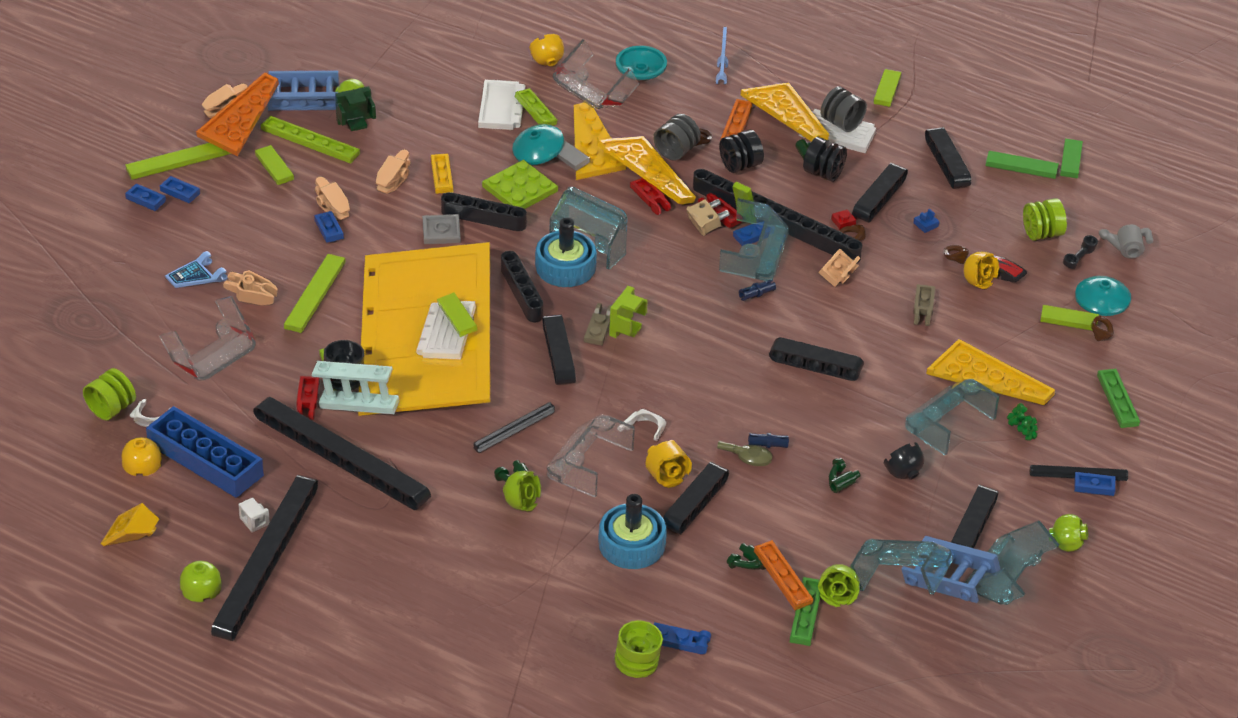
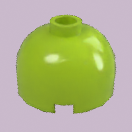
M518 471L508 477L503 487V493L508 505L520 511H532L538 503L534 502L536 497L540 498L541 484L539 477L535 476L533 471Z
M194 561L188 564L180 575V589L183 596L190 601L204 602L203 599L209 597L211 600L221 591L220 572L208 561Z
M835 564L828 567L821 574L818 589L821 598L827 604L840 607V604L850 605L857 599L860 591V581L857 573L852 568L843 564Z

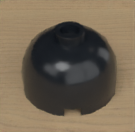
M914 442V446H911L909 443L893 451L890 454L892 458L889 461L885 459L883 462L887 470L894 477L912 480L920 474L919 471L924 464V454L918 443Z

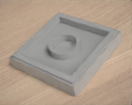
M459 214L422 216L424 244L461 243Z

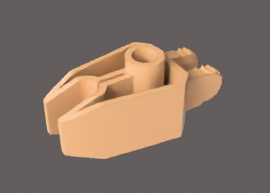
M226 84L219 88L202 103L205 109L204 113L208 118L214 117L243 92L247 85L240 84L232 88L231 85Z
M400 150L395 157L391 155L387 157L377 173L376 184L378 185V191L386 194L393 192L407 179L409 174L408 167L410 166L409 152L407 150Z
M324 177L316 178L315 184L317 186L315 187V192L318 195L316 197L318 205L325 212L332 211L336 220L349 217L348 199L337 183H329Z
M250 270L244 271L243 274L229 272L227 277L230 281L226 280L223 284L225 289L236 293L238 301L270 305L274 303V296L277 297V287L270 280Z

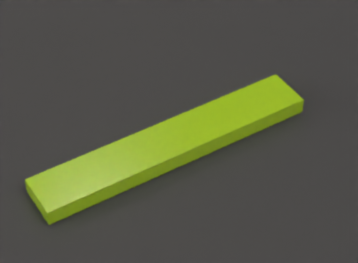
M269 116L261 124V130L350 164L360 155V149L273 116Z
M206 143L125 164L131 180L231 153L211 143Z
M327 254L285 321L284 329L299 333L303 332L344 266V257Z

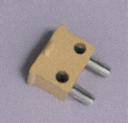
M705 199L691 207H687L688 218L703 236L720 227V220L729 216L728 210L719 214L713 210V208L721 205L719 199L708 203Z

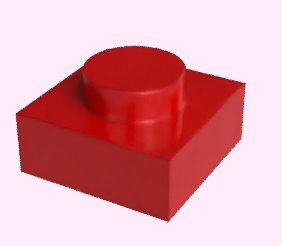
M848 209L833 213L831 216V220L839 230L843 227L856 225V219Z

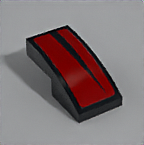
M994 256L999 261L998 273H1000L1001 280L1017 282L1027 274V271L1018 264L1008 259Z

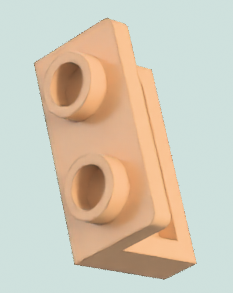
M839 249L818 273L836 287L839 282L843 284L849 278L848 272L852 274L859 266L857 262L860 257L857 256L853 261Z

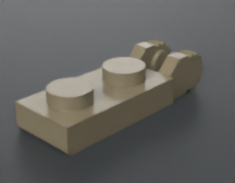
M917 284L913 312L915 314L914 324L918 325L920 314L926 315L925 326H930L935 286Z
M597 303L595 313L591 317L584 336L585 343L603 346L610 327V307L612 305L608 306L606 315L600 314L603 308L602 303Z

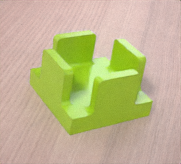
M627 286L610 307L609 336L616 338L620 333L635 337L642 328V323L631 320V318L633 317V312L645 316L647 314L648 301L634 294L635 288Z

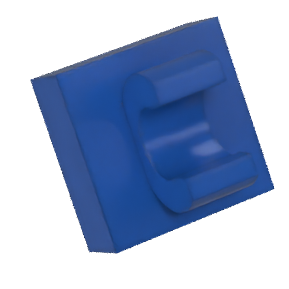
M928 209V212L925 213L921 212L919 216L914 218L913 223L924 233L939 227V220L934 217L935 213L931 209Z

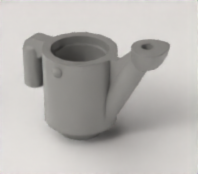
M1133 224L1121 227L1117 235L1110 233L1107 229L1099 231V236L1102 239H1107L1126 258H1136L1143 254L1145 247L1142 236H1145L1148 244L1154 241L1152 231L1149 228L1140 229V227Z

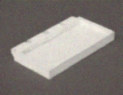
M485 80L478 128L506 130L519 128L521 126L523 106L514 96L515 92L525 90L526 86L519 84L517 81Z
M814 109L812 111L829 133L828 140L831 144L837 143L838 145L845 146L847 149L866 153L876 133L875 124L863 121L853 131L845 132L835 124L822 118L821 110Z
M461 301L473 319L476 309L475 301ZM438 302L431 303L416 353L423 355V358L461 359L468 334L462 337L458 335L438 305Z

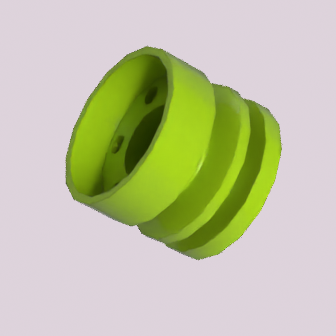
M1054 198L1044 200L1042 203L1037 201L1025 204L1023 208V222L1026 233L1031 240L1035 241L1045 239L1047 236L1057 237L1065 234L1067 218L1063 204L1059 199Z
M115 368L107 370L98 379L93 380L83 388V397L90 410L97 417L106 421L117 415L120 410L135 402L136 393L130 380Z
M641 620L624 624L618 635L614 658L616 667L625 675L634 678H643L653 674L658 667L663 637L661 631L650 622Z

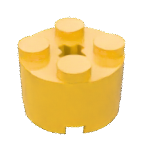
M674 440L653 445L648 449L645 462L646 469L664 487L670 488L681 484L684 481L682 478L691 472L692 462Z

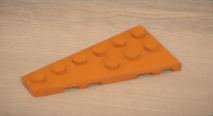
M263 73L196 131L197 137L238 157L279 85L278 78Z

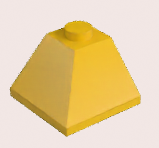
M141 503L116 518L102 540L101 545L108 546L139 540L146 535L149 537L155 532V526L159 518Z

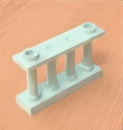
M317 361L312 377L322 378L325 388L319 401L320 409L395 414L399 404V396L389 395L387 383L393 370L392 366ZM330 378L341 379L343 391L333 390ZM349 380L360 381L362 392H352ZM368 381L378 382L381 394L370 393Z

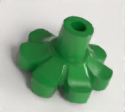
M1017 404V407L1013 408L1012 413L1008 414L1007 419L1010 426H1016L1019 422L1022 423L1025 420L1024 413L1027 411V407L1024 404Z
M1025 416V420L1018 425L1017 430L1022 432L1025 440L1030 441L1037 438V433L1035 432L1038 431V426L1035 425L1037 419Z

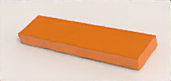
M736 99L721 138L733 134L737 135V133L744 131L753 103Z
M773 540L754 546L755 554L794 610L813 604L812 596Z

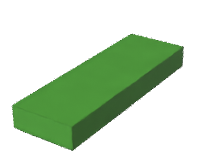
M1065 138L1060 176L1078 178L1083 141Z

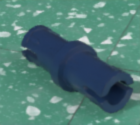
M773 279L761 283H753L750 287L740 289L738 292L739 297L742 301L752 297H761L764 293L776 290V284L773 282Z
M749 433L748 445L765 446L766 448H788L789 435Z

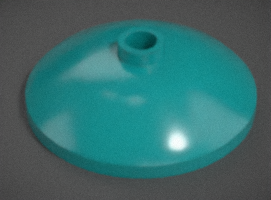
M632 46L619 52L616 57V67L619 72L628 78L650 80L658 77L666 70L667 59L661 51L653 47Z
M539 124L531 126L522 131L515 139L512 146L513 154L519 162L525 160L530 165L548 162L561 152L564 146V136L560 129L552 125Z
M1092 276L1082 280L1077 285L1075 298L1078 304L1090 313L1101 316H1113L1124 312L1129 307L1131 293L1122 282L1115 278Z

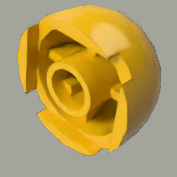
M547 34L544 35V39H535L529 46L533 59L539 65H556L564 55V45L560 36Z
M980 251L971 254L967 258L963 271L964 277L969 284L980 289H987L992 286L993 283L991 281L993 277L997 278L999 271V261L993 256L994 254Z
M140 437L130 440L124 446L121 454L123 469L133 476H136V473H143V476H148L155 473L161 466L160 448L149 438Z

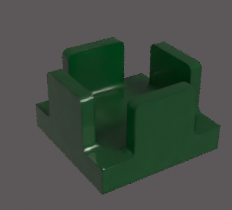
M369 86L335 93L336 121L338 125L344 126L348 124L351 131H357L367 128L365 119H376V106L372 100Z

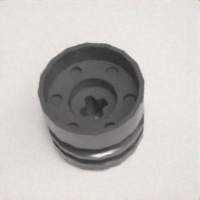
M839 86L827 94L822 103L820 114L822 118L835 124L845 132H851L862 122L866 114L867 104L865 100L855 94L852 95L851 92Z
M676 114L655 131L653 140L655 147L665 158L678 160L699 143L701 133L693 119L685 114Z

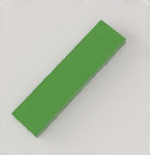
M989 151L986 160V166L1053 179L1056 178L1059 163L995 151Z
M1117 369L1098 370L1097 377L1120 428L1139 426L1140 420Z
M803 577L802 583L812 596L813 604L796 610L789 643L810 646L821 596L818 589L819 580Z

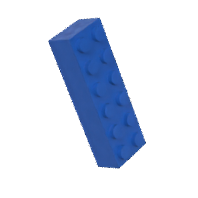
M175 406L146 427L147 438L153 440L158 445L161 453L235 498L264 476L262 458Z

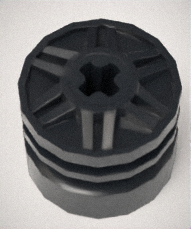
M749 129L737 133V135L733 134L721 138L720 156L729 172L735 173L746 169V167L751 168L762 164L764 160L763 146L754 130Z
M821 137L814 138L804 157V171L813 175L820 173L821 178H827V180L834 182L844 168L847 148L837 143L831 144L829 140Z
M338 340L326 346L324 349V361L364 364L365 351L356 342ZM330 378L332 388L337 391H343L341 379ZM349 380L351 390L360 387V381Z

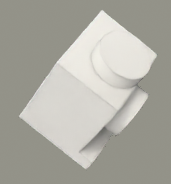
M253 497L239 503L240 519L252 533L269 525V510L267 508L264 509L262 504H258Z

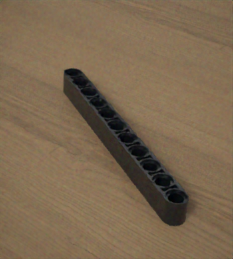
M705 169L694 171V191L704 196L712 193L737 210L732 187L734 182ZM752 191L758 221L765 220L771 227L831 255H834L841 249L853 261L859 256L858 262H860L862 253L861 241Z
M267 397L253 409V413L259 421L405 506L417 510L431 498V492L425 485L276 399Z
M301 475L296 476L215 618L211 629L212 636L234 641L318 489L317 479Z

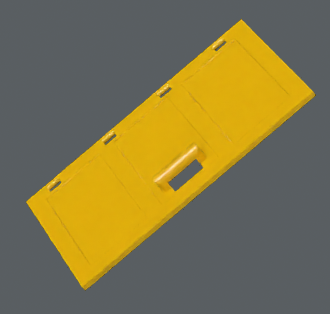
M490 242L365 255L361 346L365 351L364 364L392 366L393 370L388 380L387 388L389 395L399 396V404L395 412L490 402ZM369 272H375V276H369ZM451 293H455L460 301H475L474 322L477 325V331L468 334L461 359L423 358V355L416 353L431 303H437V299ZM368 310H374V313L372 315H367ZM366 350H372V354L366 355ZM368 381L370 393L381 394L378 382ZM358 412V416H362V415H372V414H382V413Z

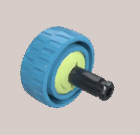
M566 217L560 220L559 231L551 232L541 238L535 251V268L538 275L545 282L558 287H574L586 283L595 273L597 263V251L593 241L586 235L574 231V221Z
M630 494L626 498V504L613 507L602 517L598 533L599 549L606 560L613 565L625 569L645 568L656 563L665 551L667 538L665 521L656 510L642 505V497L640 495Z

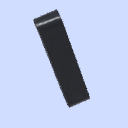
M945 128L926 129V143L951 188L970 186L972 181L971 174Z
M890 163L857 201L852 215L870 223L904 183L908 169Z
M452 192L444 193L441 196V212L443 215L459 214V219L512 231H523L526 229L527 212L522 207Z
M514 251L503 252L501 254V272L527 320L534 323L540 322L543 317V300L517 253Z
M562 314L543 316V331L556 385L576 383L574 363Z
M782 337L775 339L769 352V357L774 362L849 381H855L859 378L864 365V361L858 356Z
M713 462L708 463L665 513L663 519L666 528L681 535L726 483L729 470Z
M978 485L951 543L975 548L997 501L998 490Z

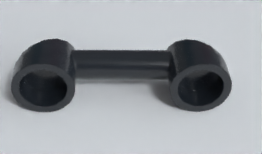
M1092 235L1085 236L1081 249L1075 255L1071 253L1066 254L1063 264L1068 268L1076 269L1078 261L1084 255L1090 254L1095 250L1098 243L1097 238Z

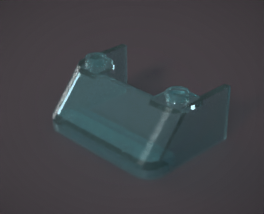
M568 187L563 192L550 217L549 233L559 231L561 219L571 218L574 221V228L595 237L596 248L600 252L607 254L606 269L610 270L626 255V213L622 209L575 187Z
M738 198L736 220L763 225L757 245L745 244L740 248L739 253L721 249L719 271L764 281L773 279L788 237V225L769 205Z
M966 379L945 388L907 415L905 427L937 451L946 455L948 454L951 431L938 423L942 416L962 401H965L994 420L997 415L999 395L974 379Z
M1040 520L1004 534L993 543L988 552L997 555L1001 570L995 573L984 574L976 586L978 595L1000 605H1007L1025 595V592L1016 582L1025 567L1037 565L1042 560L1041 556L1043 553L1059 546V543ZM975 569L972 572V574L965 583H969L973 575L976 573L977 569Z
M869 539L862 545L850 567L859 577L860 591H864L879 564L922 566L920 570L929 594L934 595L953 561V555L949 548L929 541Z

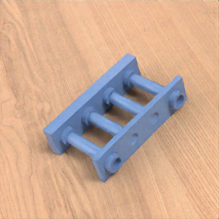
M269 71V75L278 78L279 85L268 102V111L336 110L335 93L338 92H333V86H339L338 71ZM326 86V92H316V87ZM281 87H291V92H281ZM298 87H309V92H298Z
M925 536L922 540L925 554L914 569L903 566L901 569L906 584L974 603L979 601L976 586L984 574L992 573L997 575L1001 570L996 554ZM932 558L941 560L932 574L923 572ZM949 563L959 565L950 579L941 577ZM967 568L977 569L968 584L959 582Z

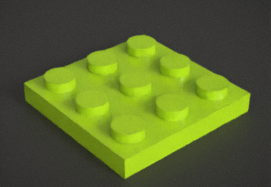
M525 160L482 181V187L502 203L524 209L558 192V186Z

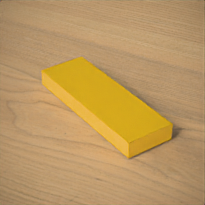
M431 155L435 194L453 193L449 155Z

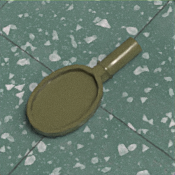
M719 441L717 449L738 454L741 461L752 466H766L772 461V453L761 446H737L736 444Z

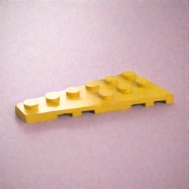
M790 83L741 89L742 97L811 142L816 137L829 139L827 130Z
M591 102L575 104V148L590 159L588 164L576 171V180L626 170L624 164L597 146L599 140L611 139Z
M644 136L599 140L597 146L647 182L657 187L678 204L694 203L696 196Z
M960 339L931 364L926 372L927 375L1040 405H1045L1055 395V389Z

